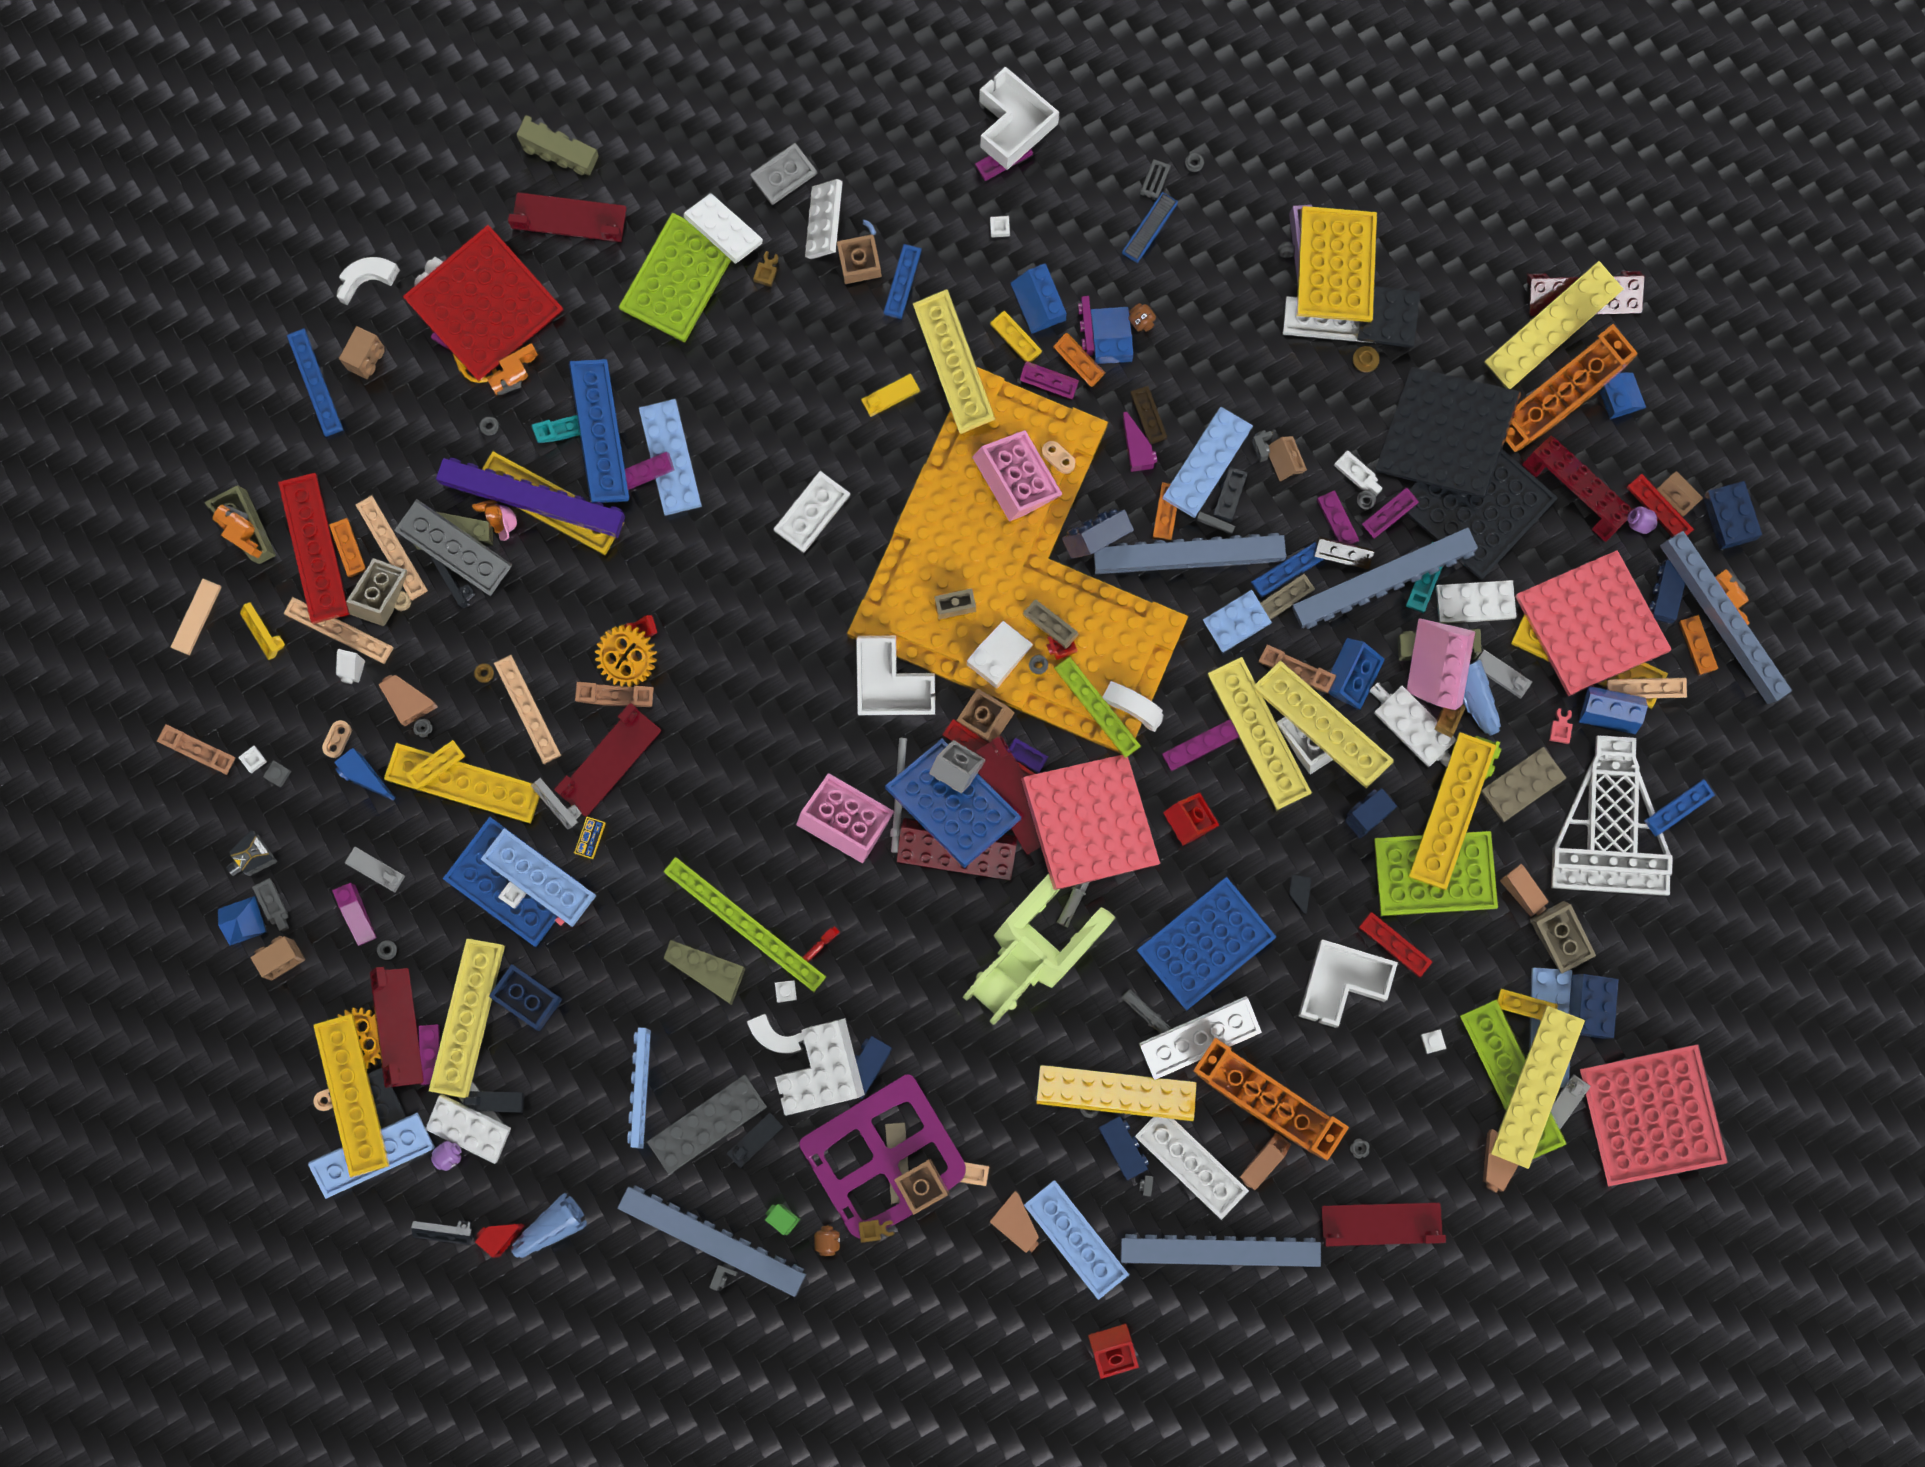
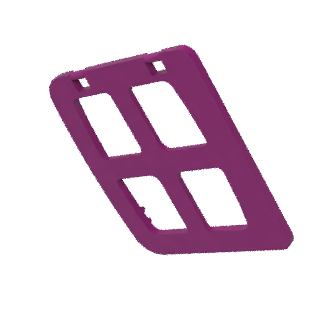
M911 1075L902 1076L800 1140L802 1152L811 1164L848 1230L857 1238H860L859 1222L879 1220V1225H882L886 1221H893V1224L886 1226L887 1229L913 1214L894 1179L903 1175L898 1167L899 1162L928 1143H935L948 1165L947 1171L940 1176L948 1190L958 1184L966 1173V1165L917 1081ZM910 1102L922 1121L924 1128L895 1147H886L872 1124V1119L899 1104ZM854 1129H858L873 1153V1159L839 1180L827 1162L824 1153L841 1138ZM815 1154H818L823 1162L818 1167L812 1158ZM884 1174L899 1197L900 1203L875 1217L863 1220L848 1198V1193L876 1175ZM847 1206L854 1215L849 1220L843 1211Z

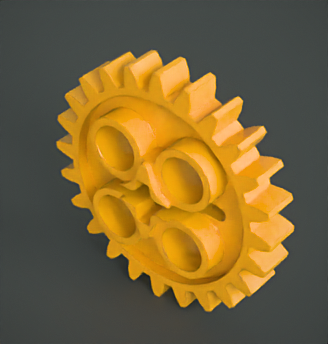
M624 625L619 626V630L615 626L612 628V632L608 630L605 632L606 636L600 637L603 642L597 643V646L601 648L595 651V653L600 655L595 660L601 661L597 668H603L604 670L601 674H608L607 681L613 678L614 685L619 681L621 687L626 682L628 687H631L633 682L635 685H638L640 680L643 682L646 680V676L649 677L652 674L649 670L655 669V666L651 664L657 661V659L652 657L657 651H651L655 644H649L648 641L651 637L644 638L645 631L639 634L638 627L632 631L631 625L627 626L626 630ZM621 638L626 640L627 647L621 644ZM633 643H635L636 646L634 647V649L630 651V653L627 655V659L624 660L619 666V669H617V664L625 657V653L629 651ZM636 650L641 652L642 659L636 656ZM610 653L616 656V661L610 658ZM625 665L631 668V673L626 672Z
M352 1008L358 1036L361 1037L359 1039L360 1045L365 1053L363 1056L367 1069H371L370 1063L377 1065L376 1059H381L375 1014L371 1016V1010H368L365 1014L364 1008H360L359 1013L356 1008ZM345 1010V1015L351 1014L348 1010ZM362 1022L367 1023V1029L364 1032L359 1030V1025ZM372 1039L374 1047L368 1050L366 1043Z

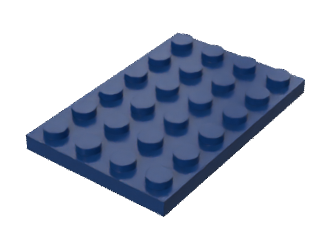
M941 739L885 786V789L965 868L1021 820V816L978 773L963 793L952 789L946 783L937 780L933 775L929 774L936 757L948 746Z
M489 817L443 879L526 941L537 947L558 916L528 894L524 896L515 909L498 897L511 881L483 862L481 858L505 827Z
M1226 877L1136 951L1185 1011H1187L1274 940L1276 936Z

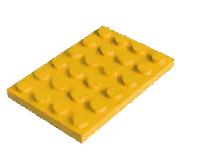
M1302 206L1297 316L1372 322L1377 212Z

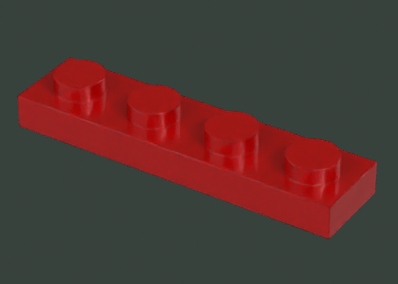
M1643 474L1626 487L1645 508L1656 513L1657 521L1672 537L1682 531L1688 535L1694 530Z
M1372 912L1359 926V929L1418 977H1421L1433 962Z

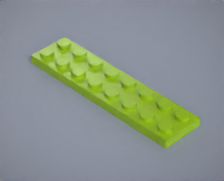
M1494 1000L1460 1017L1505 1110H1507L1526 1059L1498 1001ZM1552 1112L1549 1114L1533 1159L1567 1144Z

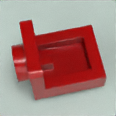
M647 615L634 623L624 625L625 630L627 626L631 625L632 631L636 627L639 628V634L645 631L644 638L651 637L657 633L652 615Z
M1051 636L1047 637L1049 644H1046L1050 655H1055L1056 660L1078 652L1074 641L1065 648L1056 640H1052Z

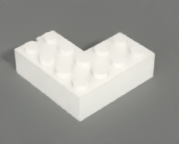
M1006 67L994 77V81L991 79L980 89L979 102L999 118L981 135L980 147L1006 170L1058 125L1059 111Z
M896 635L858 636V715L935 714V694H931L935 693V673H897Z
M1321 940L1298 1016L1312 1021H1316L1319 1018V1023L1336 1028L1341 1020L1348 991L1385 1002L1389 996L1398 962Z
M845 1018L803 1029L802 1034L811 1067L775 1077L779 1095H784L780 1099L785 1115L844 1102L865 1095Z

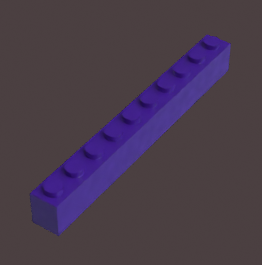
M443 458L436 477V480L441 485L609 536L619 537L625 516L621 512L622 510L617 507H603L604 504L600 502L590 503L585 501V498L576 495L575 497L567 496L568 493L557 490V492L550 491V488L547 486L539 485L537 487L524 479L517 481L511 475L503 474L501 476L496 474L494 470L487 468L484 471L471 463L464 465L455 458H450L449 460Z

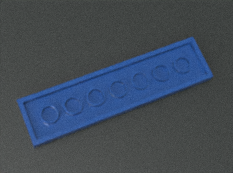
M607 359L570 361L569 369L590 503L628 501L629 494Z

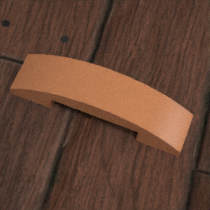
M1270 645L1266 646L1259 659L1261 664L1270 669L1279 661H1282L1311 688L1326 693L1329 692L1336 678V675L1321 668H1314L1285 655L1283 651Z
M577 682L575 701L627 707L631 702L635 707H652L654 687H621Z
M165 725L157 742L226 775L235 760V757L169 725Z

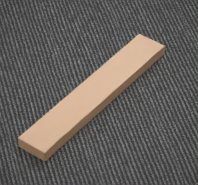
M371 495L356 504L357 509L391 565L407 570L403 587L410 599L414 600L426 593L428 590L374 497Z
M292 597L284 612L286 616L383 664L386 663L393 650L391 645L336 618L312 624L307 604Z
M512 655L495 662L494 665L543 764L560 757L561 754Z

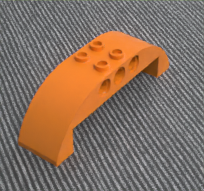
M1614 324L1598 336L1599 339L1517 405L1505 439L1514 452L1532 443L1558 424L1611 381L1636 357L1638 353Z
M1214 1038L1193 1071L1235 1104L1294 1143L1328 1161L1349 1127L1335 1117H1329L1231 1051L1232 1048Z

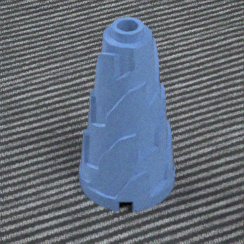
M1479 659L1469 664L1463 704L1484 733H1488L1491 736L1500 731L1499 727H1501L1494 704L1495 700L1489 687V680Z
M565 1193L559 1196L512 1243L511 1251L514 1256L524 1258L534 1251L558 1242L586 1227L587 1221L581 1222L580 1218L584 1214L578 1204L570 1196L565 1199L567 1197Z

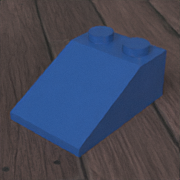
M1128 307L1091 309L1094 359L1097 364L1132 362L1133 345L1130 320L1128 319Z
M354 748L334 762L337 765L336 771L346 781L351 780L388 799H395V796L363 755Z

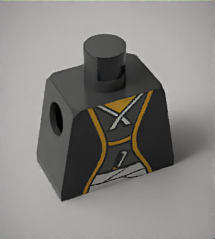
M251 830L230 851V855L235 861L226 868L232 876L241 870L244 874L251 876L275 864L277 860L259 835Z

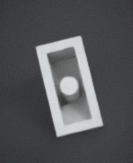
M338 649L336 675L342 678V682L352 684L354 681L359 683L365 660L357 653Z

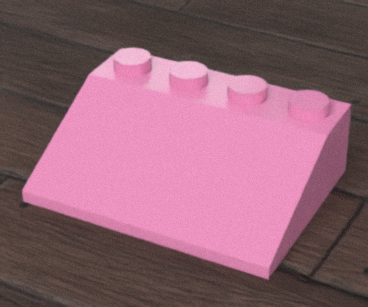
M1025 430L982 446L972 457L1009 521L1022 517L1062 495Z
M1420 618L1416 631L1407 691L1436 706L1452 710L1458 709L1463 704L1475 631Z
M828 773L801 811L796 825L863 863L894 814V811Z

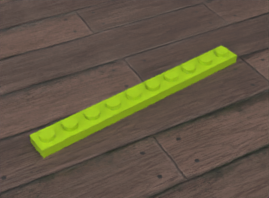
M675 857L665 869L664 873L810 990L815 992L826 979V976L678 858Z

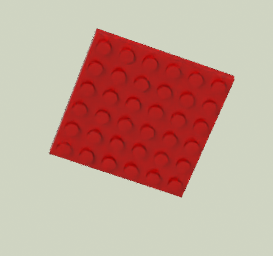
M489 225L483 228L403 296L405 301L478 382L499 366L500 360L513 354L563 311L561 305Z

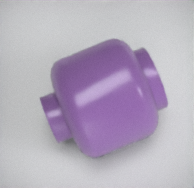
M1639 506L1629 513V526L1637 532L1647 534L1657 526L1656 513Z
M443 1142L433 1150L432 1163L439 1170H450L460 1162L461 1148L456 1143Z

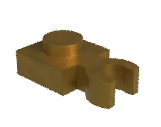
M766 251L764 254L765 263L759 262L753 280L754 282L772 287L777 272V267H773V265L777 264L778 255L775 254L774 259L769 260V252Z
M879 1220L859 1222L861 1243L881 1240V1234L886 1236L894 1235V1232L886 1230V1226L893 1224V1221H886L882 1225H879Z

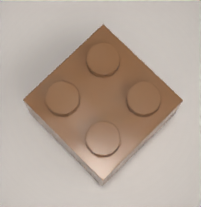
M873 234L837 242L845 284L882 277Z
M356 326L339 360L348 371L368 379L369 375H372L375 371L377 360L381 359L384 354V345L377 335Z
M977 688L957 721L990 743L1000 736L1014 715V712L1005 704Z
M282 936L272 940V944L268 947L257 949L254 952L255 955L250 957L261 977L269 980L277 978L305 961L295 941L287 937L282 938Z
M931 1159L894 1179L913 1215L950 1194Z

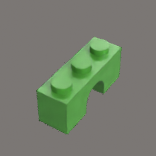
M783 1204L772 1205L766 1212L768 1217L765 1220L783 1235H788L800 1221Z

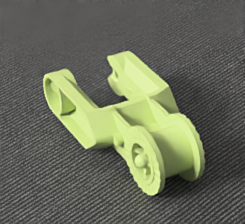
M1048 874L994 934L995 939L1001 946L997 953L1000 956L984 972H979L976 975L975 983L967 990L963 998L966 1001L973 995L995 1014L990 1020L994 1025L1008 1009L1016 1008V1001L1030 983L1034 986L1039 981L1053 988L1116 917L1101 907L1084 927L1074 934L1066 947L1059 952L1029 925L1031 920L1046 907V904L1060 890L1053 889Z

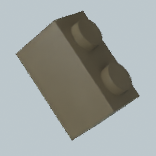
M972 588L934 596L939 620L976 612Z

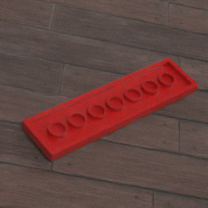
M311 473L278 482L311 623L315 624L350 615L317 474Z

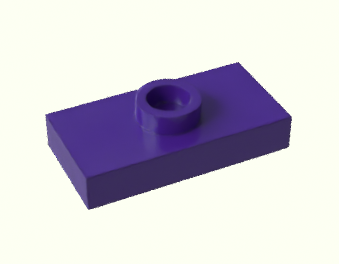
M1017 738L1013 740L1009 747L1018 763L1037 774L1040 773L1048 759V756Z

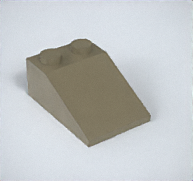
M373 558L346 601L350 615L385 626L394 610L407 575V570Z
M1563 901L1530 919L1539 939L1561 974L1596 956L1571 904Z

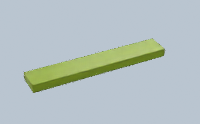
M1070 656L1054 667L1055 671L1124 758H1127L1141 747Z

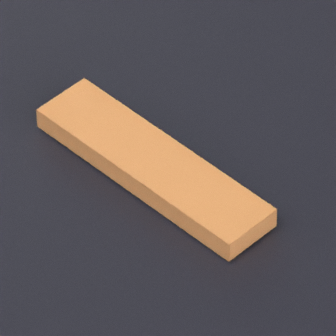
M202 579L171 648L187 655L191 654L219 594L220 585Z
M1687 679L1607 680V690L1643 698L1687 697Z

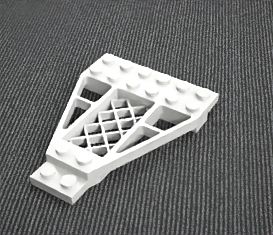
M1596 736L1595 756L1552 849L1551 888L1670 895L1672 855L1669 852L1663 833L1657 837L1664 855L1637 853L1638 828L1650 829L1647 824L1638 823L1639 790L1649 816L1655 812L1639 772V764L1636 759V738ZM1604 777L1612 784L1606 792L1598 784ZM1611 777H1617L1620 779L1615 783ZM1623 779L1632 786L1626 792L1617 785ZM1586 785H1588V820H1573V814ZM1596 788L1602 793V795L1597 800ZM1613 788L1622 795L1616 801L1607 794ZM1630 791H1631V799L1627 796V794H1628ZM1603 797L1612 804L1606 810L1597 803ZM1623 797L1631 805L1625 812L1617 805ZM1613 806L1621 814L1615 821L1607 813ZM1597 808L1602 814L1595 819V809ZM1630 810H1631V819H1630V817L1626 814V813L1629 812ZM1603 815L1611 823L1605 830L1597 822ZM1622 817L1631 824L1625 831L1616 823ZM1569 824H1583L1588 827L1587 850L1559 847ZM1595 826H1596V827L1600 830V832H1601V834H1599L1596 838H1595ZM1612 826L1621 833L1615 840L1606 832ZM1629 829H1631L1630 837L1626 834ZM1602 835L1611 842L1605 849L1596 841ZM1622 836L1630 843L1624 850L1616 843ZM1613 845L1619 852L1606 850Z

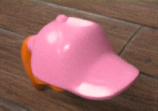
M493 500L472 505L476 511L485 512L487 521L495 529V532L499 534L500 540L505 541L509 538V532L517 525L516 515L509 507L500 505Z

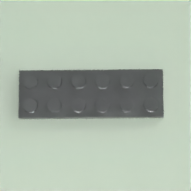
M418 499L415 500L394 530L490 596L512 567V564Z
M744 1075L650 1139L647 1143L670 1175L766 1109L767 1106L747 1076Z

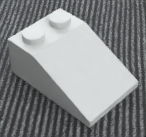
M1002 621L967 660V666L997 689L1033 644Z
M1286 717L1277 722L1288 743L1309 774H1312L1333 760Z

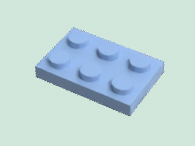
M1252 590L1203 619L1223 653L1272 623Z

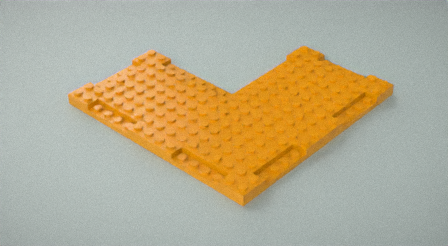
M977 367L995 420L960 434L950 409L847 635L857 640L858 636L896 635V658L935 673L973 691H976L978 688L1003 704L1120 753L1055 671L1054 667L1070 656L1102 697L1112 681L1135 691L1152 702L1188 616L1154 601L1153 603L1049 559L1107 429L1108 422L1074 407L1073 409L1025 390L1004 381V378ZM1025 430L1062 495L1022 517L1009 521L972 457L982 446ZM1055 441L1074 457L1075 468L1071 473L1063 474L1059 472L1043 457L1042 449L1045 443ZM1049 448L1048 451L1054 453L1055 449ZM1064 460L1062 463L1063 465H1068L1069 461ZM972 588L976 612L939 620L934 596ZM1035 599L1078 632L1079 635L1074 640L1078 652L1056 660L1054 654L1050 655L1046 644H1049L1047 638L1049 635L1023 615V612ZM1004 621L1031 642L1033 646L996 689L968 667L967 660L979 645ZM1041 655L1047 659L1048 668L1046 672L1034 674L1030 670L1029 661L1033 656ZM1040 662L1035 663V667L1041 668L1042 664ZM1109 705L1133 737L1136 738L1142 722L1129 713Z

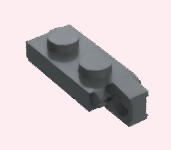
M268 878L253 886L252 888L268 921L272 925L277 924L279 931L284 932L289 929L285 920L288 918V912L272 879Z

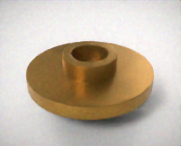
M1360 347L1353 355V364L1361 372H1371L1379 364V354L1372 347Z

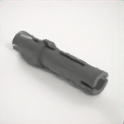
M1130 989L1123 995L1122 999L1142 1016L1150 1027L1156 1029L1160 1034L1173 1029L1160 1018V1014L1152 1011Z

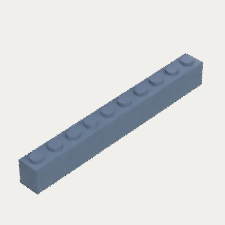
M1466 528L1298 602L1292 606V609L1301 629L1304 627L1310 629L1317 625V621L1322 619L1328 621L1334 618V614L1340 611L1343 614L1352 610V606L1356 604L1362 606L1370 602L1369 598L1374 596L1380 598L1386 595L1388 590L1392 588L1398 590L1404 587V583L1410 580L1412 583L1422 579L1421 575L1426 573L1432 575L1440 571L1439 567L1444 565L1450 567L1456 564L1457 560L1462 557L1464 560L1475 555L1474 552H1476L1478 547L1469 528Z
M1682 531L1661 544L1660 547L1766 703L1776 702L1792 691L1685 532Z
M1271 533L1264 537H1260L1259 534L1249 535V538H1241L1238 535L1231 536L1230 539H1222V537H1213L1211 540L1194 538L1192 541L1184 542V539L1173 540L1172 543H1166L1163 540L1155 541L1154 544H1147L1146 542H1137L1135 545L1118 543L1116 546L1109 547L1107 545L1094 552L1095 574L1284 562L1286 559L1284 535L1279 536V533Z
M636 1185L634 1188H627L617 1209L794 1297L797 1295L807 1275L803 1273V1268L795 1264L792 1267L786 1265L785 1259L777 1255L775 1258L767 1255L769 1251L758 1247L756 1250L750 1247L751 1242L740 1238L738 1241L732 1238L733 1233L724 1229L720 1232L714 1229L716 1225L706 1220L702 1223L697 1220L698 1216L688 1211L684 1214L679 1211L680 1207L672 1203L666 1205L662 1203V1198L654 1194L650 1197L644 1194V1189Z
M1125 1234V1238H1121V1263L1321 1267V1242H1316V1238H1304V1242H1296V1238H1284L1283 1242L1276 1241V1237H1264V1241H1256V1237H1244V1241H1236V1237L1224 1236V1240H1216V1236H1204V1240H1197V1236H1185L1184 1240L1177 1239V1235H1165V1239H1157V1235H1145V1239H1137V1235Z

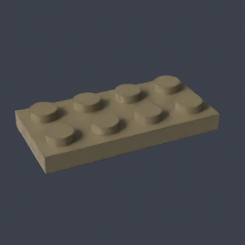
M1543 747L1482 789L1481 793L1502 822H1505L1565 780L1566 776Z

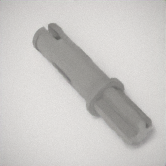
M1089 882L1078 884L1071 888L1073 891L1057 923L1068 928L1083 895H1086L1085 891Z

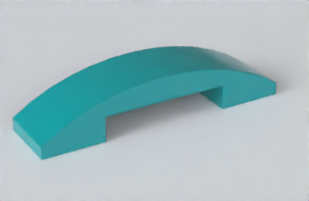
M577 415L552 422L546 420L531 425L537 443L553 442L580 435Z
M1440 571L1429 575V573L1421 575L1422 579L1416 581L1406 604L1407 607L1424 614Z

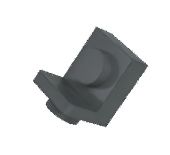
M1271 431L1258 432L1253 438L1252 443L1260 462L1268 459L1270 449L1267 442H1264L1272 438L1273 434Z
M724 1263L723 1266L718 1265L710 1288L714 1290H719L720 1287L723 1288L727 1280V1276H724L725 1273L737 1276L738 1271H735V1267L728 1263Z

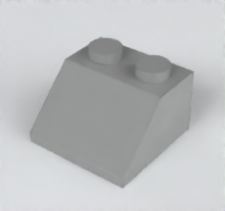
M953 740L936 757L929 774L933 775L937 780L946 783L952 789L963 793L985 763V759Z

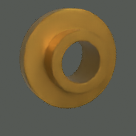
M480 664L476 667L474 675L479 682L486 683L493 678L494 671L490 665ZM484 670L488 672V674L485 677L481 676V673Z

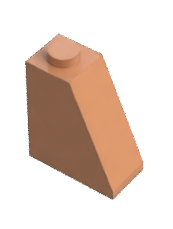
M396 675L385 677L382 683L379 684L400 723L404 726L438 707L434 701Z
M1522 864L1500 880L1530 916L1535 913L1538 916L1547 909L1545 905L1549 901Z
M1491 1129L1487 1133L1483 1181L1487 1183L1486 1187L1494 1192L1504 1191L1518 1165L1490 1154L1498 1132Z
M1276 1132L1240 1176L1243 1183L1249 1188L1252 1187L1256 1190L1285 1157L1291 1144Z
M1015 1191L992 1218L990 1223L1024 1252L1027 1253L1028 1250L1033 1252L1039 1244L1036 1241L1039 1237L1018 1193Z

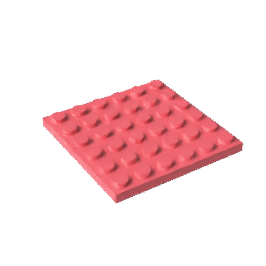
M1618 550L1520 592L1515 596L1568 696L1672 650Z
M1123 755L1030 775L1021 779L1054 890L1160 864L1128 757L1124 758Z
M1699 1045L1580 1069L1582 1080L1591 1086L1586 1092V1097L1608 1186L1728 1163Z

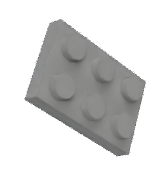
M794 143L751 173L750 176L773 205L815 176L817 171L796 143Z

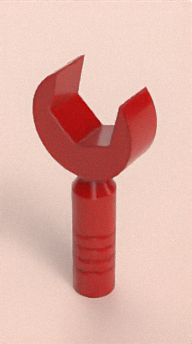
M835 926L832 929L830 928L821 937V941L817 942L803 956V959L809 962L824 947V944H828L840 931Z

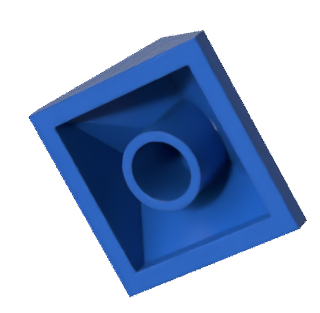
M256 896L218 909V926L230 946L267 933Z

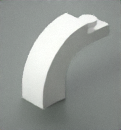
M369 257L357 260L350 264L339 276L344 284L338 288L337 298L341 303L348 305L358 286L368 280H379L391 286L400 270L395 263L383 258Z
M1110 682L1102 698L1109 705L1134 716L1149 730L1155 732L1162 722L1163 710L1135 691L1115 682Z
M766 1014L747 1021L752 1034L758 1042L774 1052L782 1054L797 1053L802 1051L799 1043L803 1042L805 1045L802 1032L789 1037L777 1034L772 1029Z

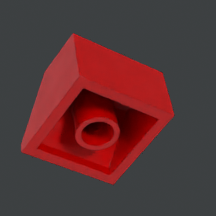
M1200 792L1177 802L1163 812L1182 845L1196 840L1219 826Z
M523 1224L483 1227L476 1235L478 1239L475 1243L492 1258L500 1257L526 1226Z
M1126 1324L1088 1335L1101 1379L1139 1368Z

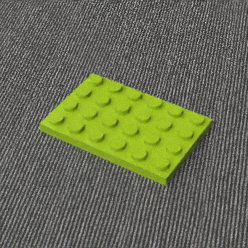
M672 213L622 300L619 309L685 342L731 259L686 219Z
M1491 831L1466 833L1446 890L1408 877L1423 835L1374 839L1380 916L1498 909Z

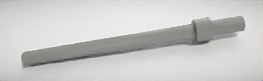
M899 738L897 776L905 770L906 738ZM896 799L893 828L890 832V837H892V853H898L901 832L902 805Z

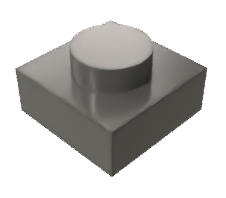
M273 761L263 777L282 787L291 771Z
M1145 1175L1144 1179L1140 1180L1139 1191H1143L1142 1196L1151 1197L1153 1176Z

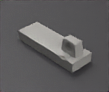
M1486 650L1477 659L1481 660L1485 673L1489 678L1520 699L1532 683V681Z
M541 778L531 785L567 829H570L577 823L576 819L582 813L575 805L566 809Z
M357 847L353 848L345 861V864L393 892H396L405 877Z
M1574 1074L1555 1099L1551 1109L1559 1129L1562 1128L1591 1087Z

